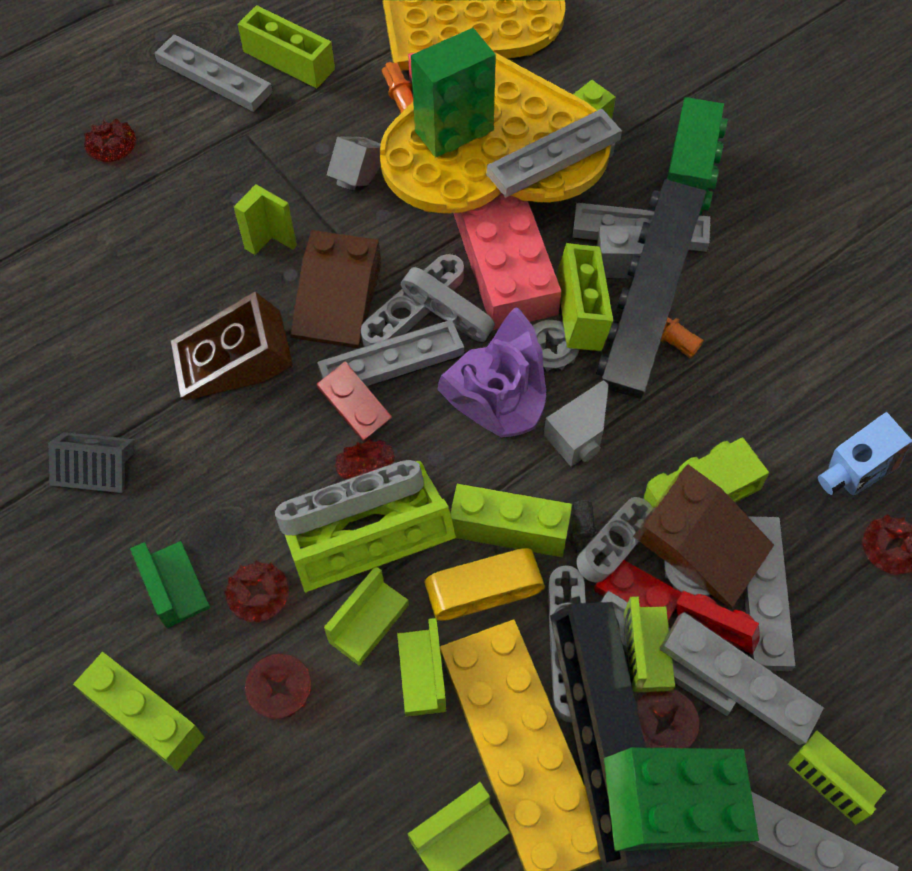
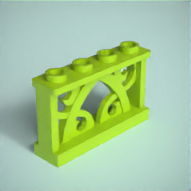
M421 461L416 462L420 464L424 486L417 493L294 536L285 535L305 593L456 538L449 506L444 498L442 499ZM373 514L385 515L376 523L356 530H343L348 523Z

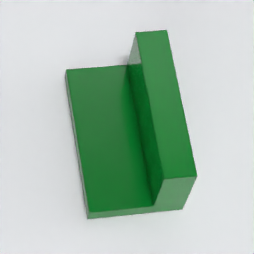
M181 541L153 554L145 542L130 548L156 613L166 629L210 609V605Z

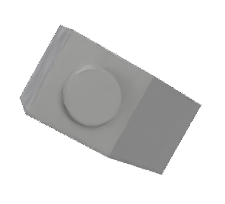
M337 137L327 176L337 179V185L351 190H355L356 186L369 185L381 167V143L365 137Z
M604 380L546 417L544 436L571 467L581 460L583 462L589 461L600 451L608 394V384Z

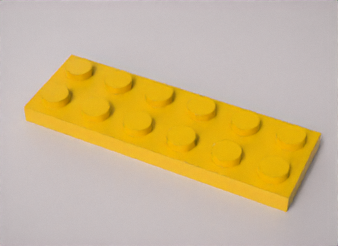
M510 620L440 646L442 659L524 871H576L601 861L586 788L515 620Z

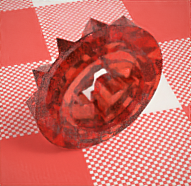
M117 118L111 123L103 119L101 125H91V132L84 133L86 152L91 158L101 162H114L126 157L131 153L136 144L134 130L131 129L128 122L120 123ZM103 139H109V141L105 144Z
M369 439L365 443L357 442L352 447H345L343 453L336 456L335 467L340 477L351 479L393 464L395 456L392 446L386 445L385 441L373 442L372 439Z
M887 514L883 518L874 519L863 534L862 543L867 558L877 568L890 574L902 575L912 572V525L905 521V516L892 518ZM898 537L904 538L901 548L896 547L888 551L885 550L891 540L890 538L893 540Z
M255 560L253 564L247 566L240 565L238 571L232 577H228L225 596L230 610L238 618L249 622H261L274 617L281 611L287 601L289 587L284 573L271 562L266 564ZM263 580L262 586L268 595L256 594L254 598L249 600L251 594L245 585L256 586L259 581Z
M273 654L258 661L250 670L245 683V693L251 707L258 715L261 714L272 720L282 717L291 718L293 713L305 707L306 700L311 692V680L307 668L299 659L287 654ZM266 678L276 682H281L284 678H288L285 685L290 696L277 693L274 697H270L273 690Z
M676 690L647 692L637 702L638 716L647 748H689L693 744L699 732V716L695 706L685 695ZM672 710H675L674 719L671 723L675 730L672 731L667 728L657 735L655 732L659 721L654 716L657 714L660 717H664L667 713L670 714Z

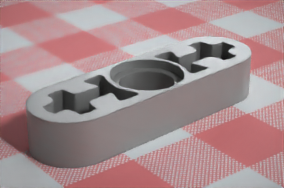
M411 268L401 281L402 289L410 297L445 321L452 319L455 328L473 340L484 342L495 327L493 319L488 314L420 268Z
M639 497L629 499L580 552L576 563L579 572L584 578L591 582H601L626 558L639 542L633 535L653 509L649 502ZM635 513L639 519L637 523L631 526L627 521ZM609 531L617 532L622 536L625 544L624 547L617 546L612 542ZM602 551L607 557L603 559L598 567L593 561Z

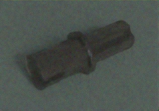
M587 500L575 501L571 507L572 534L570 536V543L575 546L577 557L598 533L594 523L592 502ZM599 554L593 561L598 567L600 564Z

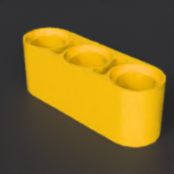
M529 548L517 549L445 569L428 576L424 581L434 616L439 621L455 619L525 599L540 593L545 588L533 551Z

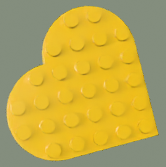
M382 0L393 63H398L401 71L409 70L408 54L419 52L471 28L476 30L493 52L506 59L531 56L555 40L562 30L565 19V0Z
M495 53L494 131L482 138L472 140L452 152H447L435 158L415 132L414 106L412 102L389 125L382 137L380 144L382 174L389 188L400 199L416 208L435 213L470 211L486 205L501 194V191L487 176L488 164L597 110L577 96ZM611 145L510 196L519 198L522 201L556 202L580 195L591 188L605 172L609 162Z

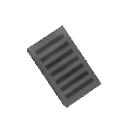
M63 432L48 443L50 486L118 493L125 491V462L135 454V439Z

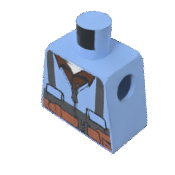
M886 412L834 450L829 469L818 476L819 483L830 495L843 487L851 495H856L898 469L912 443V439Z

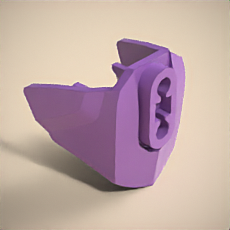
M517 307L508 314L487 347L469 350L441 375L438 382V391L456 409L501 438L521 435L535 429L541 419L546 400L542 348L537 341L534 327Z

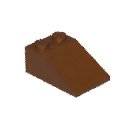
M311 230L302 261L291 338L352 348L360 347L362 340L361 326L367 320L381 268L378 239Z
M253 292L171 341L180 396L184 400L262 383L293 366L280 310L257 292Z
M689 464L674 478L633 535L636 540L730 609L735 605L774 547V544L721 487Z

